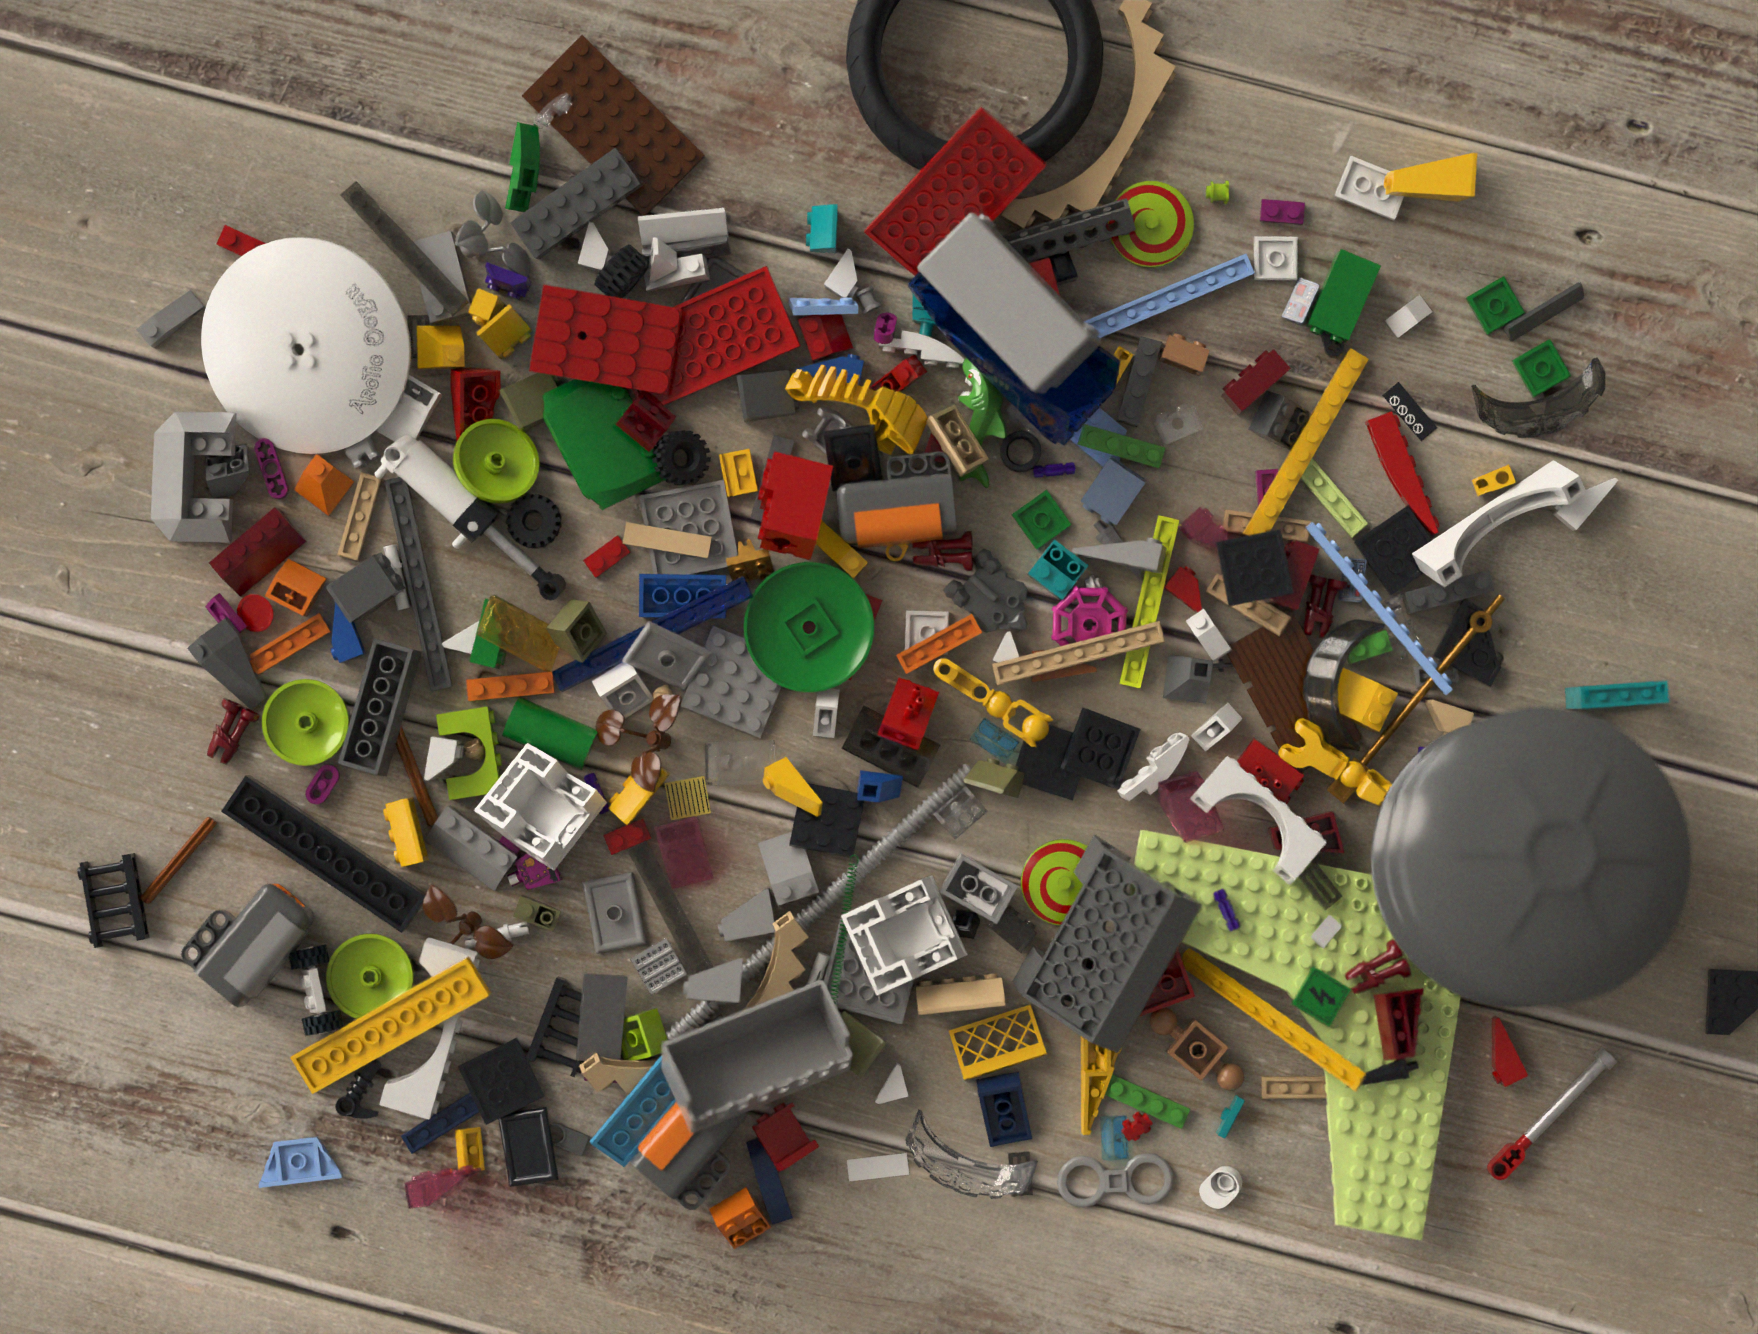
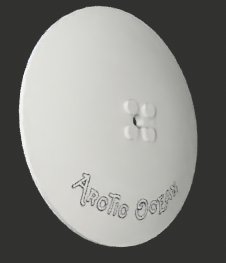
M286 238L261 245L249 251L234 262L219 279L208 300L203 317L201 334L203 361L210 384L217 398L228 413H237L236 422L247 432L258 439H269L274 447L282 450L304 454H321L350 447L374 433L388 419L404 392L410 370L411 343L407 320L402 306L388 282L371 264L356 253L335 243L316 238ZM297 343L304 347L303 355L296 353L295 345Z

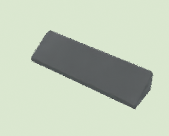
M1582 283L1574 284L1503 327L1509 340H1516L1584 298Z

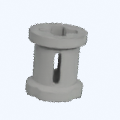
M873 286L867 287L855 294L856 297H859L864 307V314L882 306L875 298Z

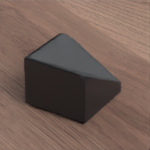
M956 910L952 921L959 936L974 939L980 924L976 912Z

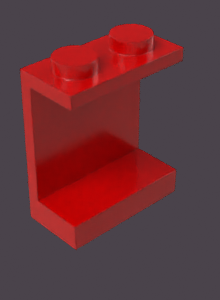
M793 1102L789 1104L780 1103L773 1108L774 1113L769 1116L767 1113L756 1119L757 1124L752 1126V1129L778 1171L787 1169L819 1148L816 1140L810 1141L791 1111V1108L795 1106Z

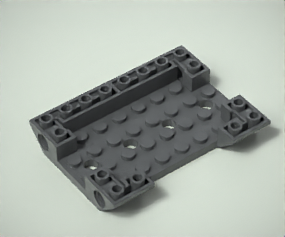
M1094 835L1074 870L1083 887L1046 953L1032 945L1012 982L1021 996L1089 1042L1118 1053L1203 904L1168 881H1158L1129 862L1131 857L1097 835ZM1129 883L1133 884L1136 888L1133 896L1129 895L1126 891ZM1107 921L1114 923L1115 929L1112 933L1106 930L1105 925ZM1086 958H1091L1094 962L1091 970L1085 966ZM1067 994L1073 998V1004L1070 1007L1064 1003V997Z

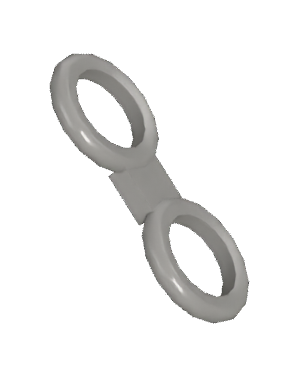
M1144 1153L1136 1155L1128 1161L1124 1169L1105 1170L1103 1165L1092 1157L1079 1156L1070 1159L1062 1166L1058 1173L1057 1185L1059 1193L1064 1200L1076 1207L1085 1208L1093 1206L1103 1199L1106 1192H1126L1134 1201L1150 1205L1158 1203L1167 1197L1172 1189L1174 1177L1167 1161L1157 1154ZM1145 1162L1155 1163L1160 1166L1165 1177L1161 1190L1149 1196L1136 1192L1131 1183L1133 1170L1139 1164ZM1080 1165L1090 1166L1095 1169L1100 1179L1099 1188L1096 1193L1084 1199L1073 1196L1066 1186V1178L1070 1170Z

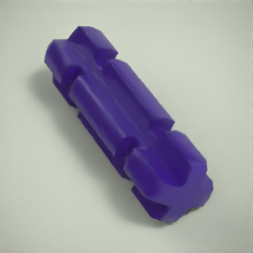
M1073 462L1065 463V465L1062 463L1045 465V467L1040 465L1033 468L1035 478L1043 477V475H1046V477L1064 475V473L1069 475L1076 472Z
M595 773L584 776L586 784L596 789L605 800L606 798L600 784L596 782L597 777ZM608 803L605 804L599 814L610 811Z
M1225 889L1215 891L1213 896L1219 902L1217 905L1224 920L1228 922L1226 925L1229 931L1240 928V922L1235 918L1236 914L1231 902L1226 898L1228 896Z

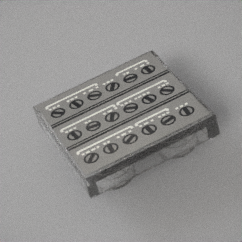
M668 937L629 958L650 996L688 975Z

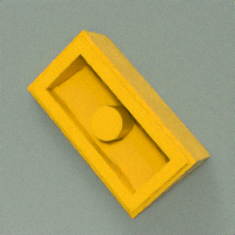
M481 1127L455 1129L459 1172L470 1173L485 1170Z

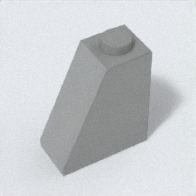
M769 888L764 889L722 918V924H718L720 937H724L725 941L775 932L773 926L775 918Z
M738 958L689 976L688 982L684 981L683 994L687 995V1000L740 1004L743 959Z

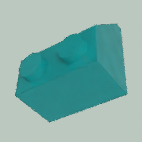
M838 204L812 206V212H807V225H811V233H806V246H810V252L836 253Z

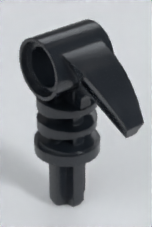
M375 1059L365 1066L361 1074L355 1073L356 1081H351L352 1087L346 1088L348 1093L336 1102L335 1108L338 1114L358 1119L378 1116L379 1111L362 1108L360 1102L363 1100L362 1094H367L368 1092L366 1088H372L374 1085L372 1079L381 1068L379 1061ZM343 1100L351 1102L352 1109L350 1111L342 1108Z

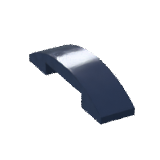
M758 1138L747 1141L746 1144L772 1225L792 1219V1212L775 1165Z

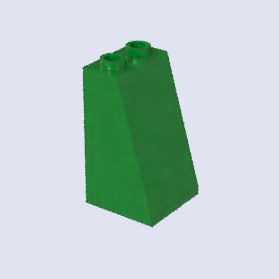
M1340 249L1333 259L1306 327L1311 328L1310 332L1322 336L1324 332L1331 336V341L1335 343L1337 341L1339 344H1342L1343 341L1346 343L1350 339L1381 265Z

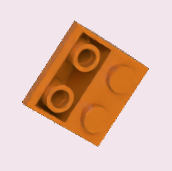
M288 559L274 577L265 597L307 617L327 578Z
M747 1187L709 1208L717 1228L733 1249L744 1245L749 1240L771 1228L770 1223Z

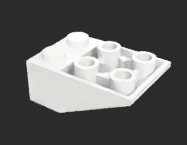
M409 375L399 403L388 419L376 431L394 442L403 435H411L417 440L443 395Z

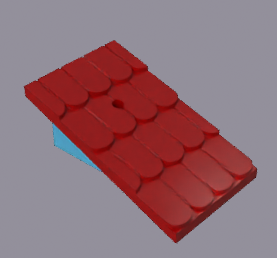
M543 284L529 371L669 395L683 309Z

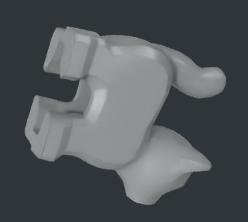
M372 434L362 441L344 448L347 457L351 459L355 469H361L368 465V462L363 459L366 455L372 461L381 457L380 453L375 449Z

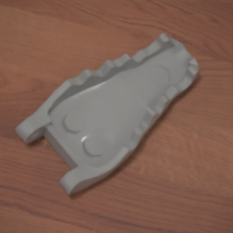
M820 406L817 413L823 419L815 430L806 428L802 436L813 442L826 454L823 431L853 426L839 412ZM878 450V451H879V458H880V461H881L883 455H882V452H881L880 450Z

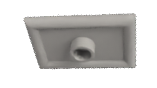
M648 621L622 659V662L685 691L712 651Z
M633 872L582 882L596 954L647 944Z

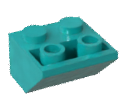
M1054 539L1027 575L1059 600H1063L1089 565Z

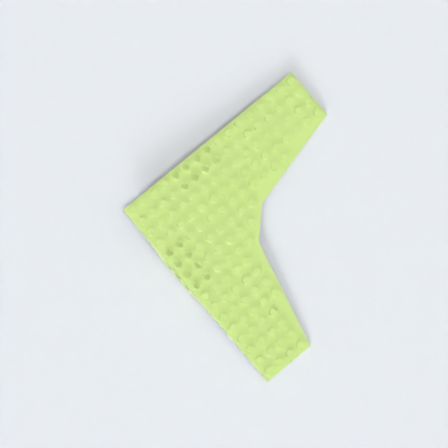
M1140 830L1134 865L1160 882L1168 881L1203 904L1181 943L1286 991L1291 999L1295 998L1313 966L1350 989L1358 983H1362L1363 980L1360 975L1347 981L1344 976L1345 973L1359 962L1361 963L1363 960L1368 962L1383 954L1387 950V942L1394 939L1380 912L1375 896L1372 875L1309 863L1289 885L1273 871L1280 859L1279 856ZM1131 884L1129 895L1133 896L1136 888ZM1225 889L1228 896L1226 898L1231 902L1236 914L1235 918L1240 922V928L1229 931L1226 925L1228 922L1224 920L1217 905L1219 902L1213 896V893L1217 890ZM1331 915L1342 927L1322 949L1311 936L1323 921ZM1402 951V957L1375 969V972L1388 968L1404 958L1410 967L1412 976L1403 978L1401 975H1395L1384 980L1386 985L1380 984V987L1360 994H1354L1350 990L1330 1027L1323 1025L1300 1010L1308 1024L1312 1026L1320 1041L1366 1073L1396 1061L1383 1059L1374 995L1424 988V994L1421 995L1420 1008H1422L1421 1015L1418 1017L1417 1024L1419 1031L1415 1057L1405 1058L1406 1063L1416 1060L1419 1068L1409 1071V1078L1361 1085L1355 1092L1350 1087L1346 1088V1084L1324 1069L1326 1079L1325 1093H1327L1328 1134L1331 1146L1330 1160L1333 1172L1332 1184L1334 1185L1335 1225L1422 1241L1461 996L1440 986L1426 976Z

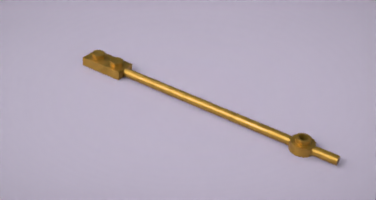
M1500 594L1494 598L1485 611H1477L1471 615L1469 621L1470 629L1436 668L1440 675L1448 669L1478 632L1483 633L1491 628V616L1505 600ZM1480 617L1484 619L1482 626H1479L1476 622ZM1430 677L1360 761L1355 757L1351 761L1361 763L1367 772L1369 769L1366 767L1435 684ZM1338 778L1326 790L1344 804L1357 788L1344 786L1340 778Z

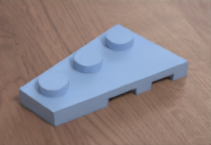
M789 298V307L793 315L858 314V304L852 298H840V300H831L830 298Z

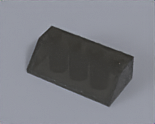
M863 705L841 749L890 774L903 776V781L918 788L940 744L923 736L919 749L916 750L878 736L877 734L884 715Z

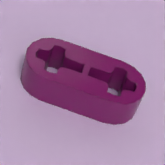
M879 314L874 329V340L877 343L889 344L893 341L897 325V317L894 314Z

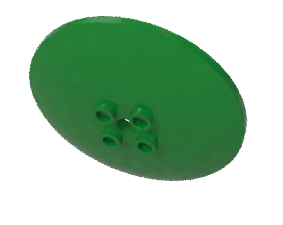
M801 562L778 569L760 583L747 605L744 618V636L751 658L759 670L770 680L794 691L819 692L842 684L862 666L872 646L874 618L867 596L853 578L831 565L817 562ZM807 621H812L816 626L815 631L811 634H807L803 630V625Z

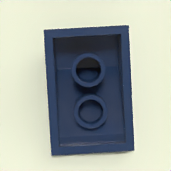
M1019 1071L976 1079L990 1147L1032 1139Z

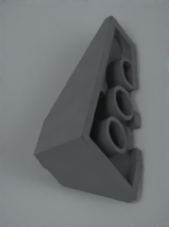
M227 617L201 635L187 649L207 672L247 707L253 710L267 696L258 674L251 667L249 662L251 658L249 653L246 654L241 643L243 642L241 634Z

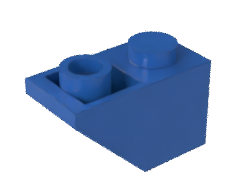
M860 770L857 800L883 802L899 798L903 776Z

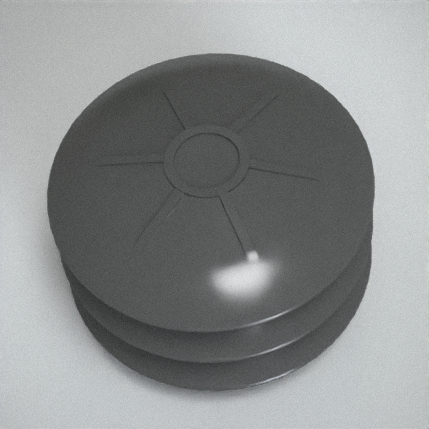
M1528 707L1506 711L1455 729L1428 744L1408 762L1390 786L1376 819L1371 849L1372 880L1379 909L1388 930L1405 955L1426 976L1449 991L1475 1002L1502 1007L1565 1005L1582 1002L1604 995L1634 978L1651 963L1671 937L1687 899L1692 862L1690 836L1681 803L1669 779L1652 756L1634 739L1611 724L1585 713L1554 707Z

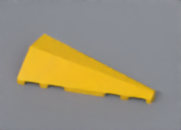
M1080 1035L1081 1133L1083 1135H1090L1094 1119L1099 1112V1105L1101 1100L1104 1099L1112 1077L1118 1053L1095 1045Z

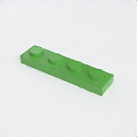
M1086 424L1082 426L1077 445L1156 468H1160L1165 452V447Z
M1112 1074L1105 1093L1106 1096L1181 1129L1190 1112V1108Z

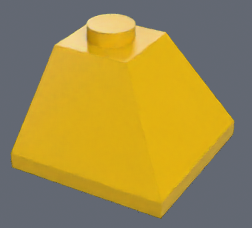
M416 326L417 369H456L465 367L464 342L460 326Z

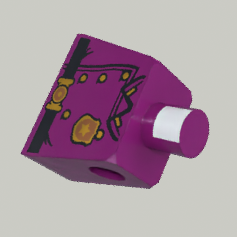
M529 854L515 861L518 870L507 875L512 887L524 882L527 890L563 880L558 868L552 870Z

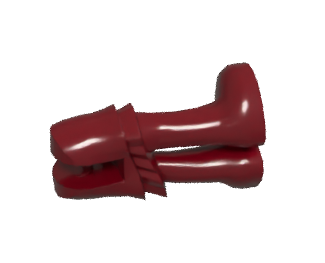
M972 531L964 532L962 537L957 539L912 543V548L929 549V556H913L914 564L935 567L940 565L945 568V563L961 564L966 571H973L972 552L941 553V550L945 549L972 550Z
M1310 575L1308 582L1312 585L1311 600L1306 602L1307 608H1305L1304 633L1311 636L1315 621L1321 622L1318 637L1325 638L1328 635L1333 623L1332 619L1334 616L1332 615L1336 595L1339 591L1347 588L1348 582L1328 578L1323 608L1321 609L1319 605L1327 578Z
M223 698L221 705L226 710V714L221 726L216 724V731H213L207 756L213 759L221 746L225 748L220 763L227 765L239 750V741L249 723L258 721L260 715L249 708H242V705L237 702ZM242 708L238 723L230 735L229 730Z
M1394 939L1387 942V950L1383 954L1368 962L1363 960L1345 973L1344 976L1347 981L1358 977V975L1363 980L1362 983L1360 982L1351 988L1354 994H1360L1380 987V984L1386 985L1384 980L1395 975H1401L1403 978L1412 976L1410 967L1404 958L1388 968L1375 972V969L1403 956L1401 949Z

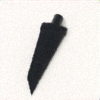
M1405 1058L1398 1059L1366 1072L1361 1085L1409 1078V1071L1419 1068L1416 1060L1406 1063Z

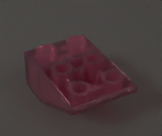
M1199 507L1178 525V528L1191 543L1217 552L1215 542L1228 540L1227 535L1229 533L1221 524L1216 525L1212 521L1214 516L1206 508L1202 509Z
M1198 771L1158 782L1157 802L1184 843L1224 831L1215 806L1206 813L1190 799L1205 782Z
M698 816L654 827L672 889L714 879Z
M467 1165L456 1170L445 1168L439 1170L440 1172L424 1171L420 1172L419 1175L411 1176L412 1180L404 1183L408 1209L430 1206L445 1199L479 1173L481 1167L473 1168L472 1165Z

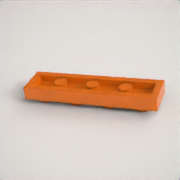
M318 613L251 653V660L249 661L255 673L260 675L332 631L322 614Z
M971 614L897 654L896 657L905 673L908 674L976 637L982 631Z
M553 671L466 680L468 701L555 693Z

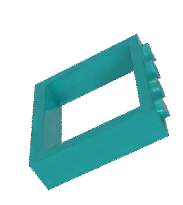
M1668 681L1565 688L1566 709L1669 703Z

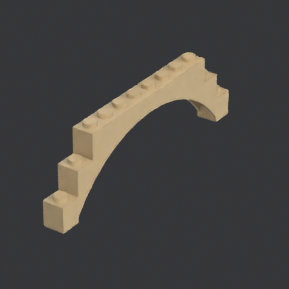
M1124 0L1118 10V14L1123 16L1132 45L1134 82L1130 105L1117 136L1101 157L1081 175L1052 191L1034 197L1014 199L1005 208L1001 219L1022 230L1026 226L1031 227L1036 218L1033 213L1048 221L1067 216L1069 211L1066 207L1079 213L1102 206L1099 201L1102 196L1107 197L1113 187L1110 185L1112 178H1118L1123 169L1120 164L1124 158L1128 160L1134 150L1131 147L1134 140L1139 141L1145 131L1141 127L1145 121L1150 122L1155 113L1152 110L1156 102L1161 103L1166 94L1163 91L1165 85H1171L1176 76V73L1173 72L1176 66L1154 54V52L1159 54L1165 43L1161 41L1164 34L1142 22H1147L1153 12L1150 10L1151 2L1147 0Z
M790 911L773 923L775 939L770 963L759 988L743 1010L796 990L789 981L797 979L806 970L792 949L802 946L809 937ZM596 1053L579 1066L582 1074L597 1093L610 1087L612 1082L616 1080L625 1093L629 1095L659 1058L636 1061L616 1060L600 1057Z

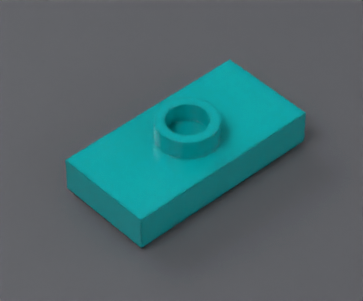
M1235 1095L1229 1108L1225 1107L1220 1116L1222 1122L1216 1134L1224 1139L1227 1137L1245 1102L1240 1096Z

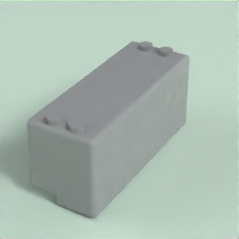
M970 213L918 265V270L1032 391L1043 394L1051 386L1057 388L1101 345L1102 341L1098 337L1100 333L1092 325L1085 323L994 228L996 224L984 214L978 216Z
M819 980L665 1041L662 1044L661 1068L690 1132L696 1133L850 1070L852 1051L849 1047L850 1035L824 981Z

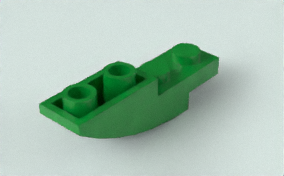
M517 122L509 165L513 166L505 209L526 212L529 209L532 192L536 193L540 163L538 126Z

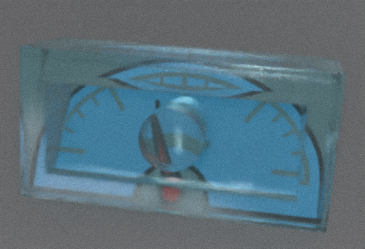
M985 717L970 737L972 742L1003 763L1009 759L1020 742Z
M1127 1115L1100 1117L1103 1160L1129 1159L1128 1140L1121 1131L1124 1128L1122 1122L1127 1119Z

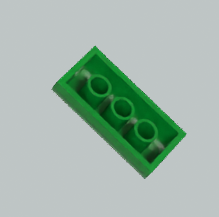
M519 697L509 715L502 736L524 746L528 743L556 760L583 770L598 732L592 727Z

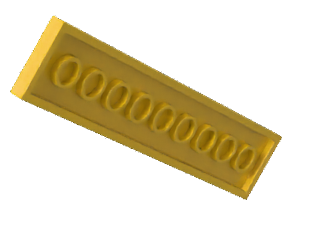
M468 956L343 1026L341 1029L293 1054L290 1058L309 1090L314 1094L488 997L491 992Z

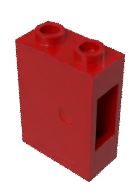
M899 677L877 735L918 750L939 692Z
M1255 737L1237 759L1240 767L1246 773L1252 774L1261 786L1271 790L1273 796L1285 804H1288L1291 797L1289 795L1293 789L1297 791L1304 782L1302 779L1304 774L1300 770L1281 759L1278 754Z

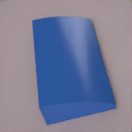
M639 574V617L726 619V575Z

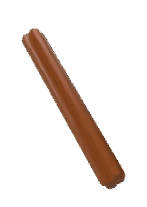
M401 726L396 747L427 825L433 826L438 816Z
M207 817L141 895L143 902L151 904L217 825L213 818Z

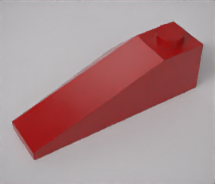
M481 368L451 369V398L456 442L472 424L493 418V409L496 399H499L500 396L499 390H501L500 370Z

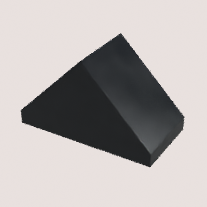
M1069 251L1064 254H1054L1047 257L1050 258L1057 286L1077 280V271Z

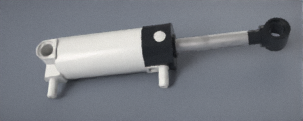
M403 435L385 450L384 456L381 458L382 465L375 472V477L382 479L388 470L391 473L395 472L461 533L452 543L454 548L459 549L467 539L473 543L479 536L485 534L538 582L536 586L539 587L540 595L544 599L555 600L564 591L566 582L561 575L552 574L550 571L546 573L493 525L494 519L501 511L494 504L483 501L467 491L459 481L455 471L421 440L417 441L411 435ZM549 583L553 584L556 587V590H552L549 586Z

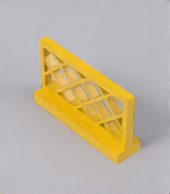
M1031 1004L949 1030L964 1081L1047 1055ZM1028 1010L1031 1019L1026 1027L1015 1020L1019 1013ZM1015 1015L1014 1019L1009 1018V1016ZM1005 1018L1011 1021L1006 1033L995 1028L999 1019ZM995 1021L994 1024H993V1026L987 1024V1023H990V1022ZM1014 1023L1025 1029L1020 1040L1008 1035ZM1031 1023L1033 1024L1034 1030L1029 1028ZM980 1025L991 1028L986 1040L974 1034ZM971 1028H974L973 1031H972V1033L969 1032V1031H967V1030H968V1029H971ZM993 1030L1004 1035L999 1047L988 1041ZM963 1031L969 1034L970 1037L966 1045L963 1046L956 1042L954 1034ZM1027 1031L1036 1034L1038 1043L1028 1045L1022 1042ZM972 1037L984 1042L979 1053L967 1048ZM1007 1037L1018 1042L1014 1051L1008 1052L1002 1049ZM986 1044L998 1049L993 1058L988 1059L981 1055ZM1020 1044L1026 1046L1024 1048L1018 1049ZM958 1046L961 1047V1048H963V1051H962L961 1054H960V1051H959ZM966 1050L977 1056L974 1063L968 1066H964L962 1061ZM1000 1051H1002V1052L1005 1053V1054H1002V1055H999V1056H998V1054H999ZM979 1057L984 1059L983 1061L977 1062Z

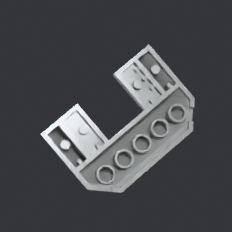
M174 412L154 433L151 520L169 541L231 543L233 499L193 498L195 456H235L237 413Z

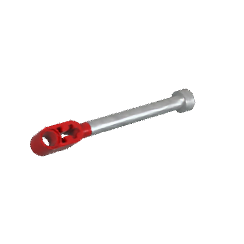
M1601 1047L1594 1054L1596 1059L1515 1143H1507L1489 1161L1487 1170L1492 1177L1497 1180L1506 1179L1524 1161L1525 1151L1605 1068L1610 1070L1617 1063L1605 1049ZM1512 1149L1516 1151L1517 1157L1511 1156L1510 1151ZM1503 1157L1510 1162L1509 1165L1502 1160ZM1497 1164H1503L1504 1169L1501 1174L1494 1173V1167Z

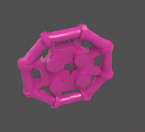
M1075 586L1063 600L1052 607L1053 633L1051 638L1060 646L1070 644L1064 638L1069 635L1076 642L1115 633V631L1111 630L1112 619L1118 617L1117 632L1126 630L1128 608L1124 607L1105 586L1103 588H1078ZM1081 596H1099L1097 602H1083ZM1077 598L1079 604L1071 612L1065 611L1064 609ZM1104 599L1116 611L1109 613L1106 610V608L1102 606ZM1062 616L1068 618V629L1061 631ZM1088 619L1096 622V625H1093L1091 629H1087V626L1083 625Z

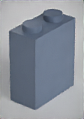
M1110 456L1081 499V502L1084 503L1083 507L1089 512L1093 513L1096 511L1102 515L1101 519L1107 524L1111 525L1114 523L1117 525L1146 483V479Z

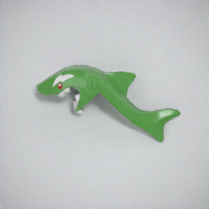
M968 356L965 358L962 368L966 376L965 382L969 386L973 385L971 392L963 391L958 396L959 403L962 402L974 410L969 428L980 445H982L984 438L990 435L1006 439V425L1001 413L1003 391L998 387L1000 386L998 384L999 379L996 383L992 379L996 376L994 372L991 373L988 367L984 369L981 365L973 363L972 359ZM983 464L972 472L958 478L960 481L976 478L985 488H988L990 485L989 477Z

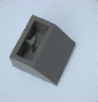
M1266 390L1248 430L1276 445L1291 450L1309 411L1283 395Z

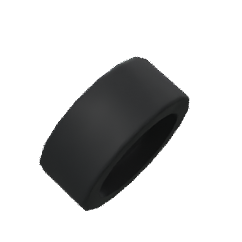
M1015 431L1004 439L1000 449L1001 459L1004 465L1011 471L1018 473L1027 472L1033 469L1039 462L1041 445L1038 439L1031 433ZM1017 439L1027 440L1033 447V457L1026 464H1016L1008 456L1009 445Z

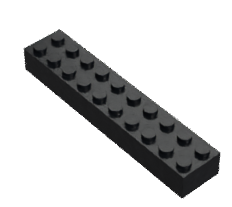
M245 775L221 811L401 933L407 929L423 905V900L426 896L425 892L251 775Z

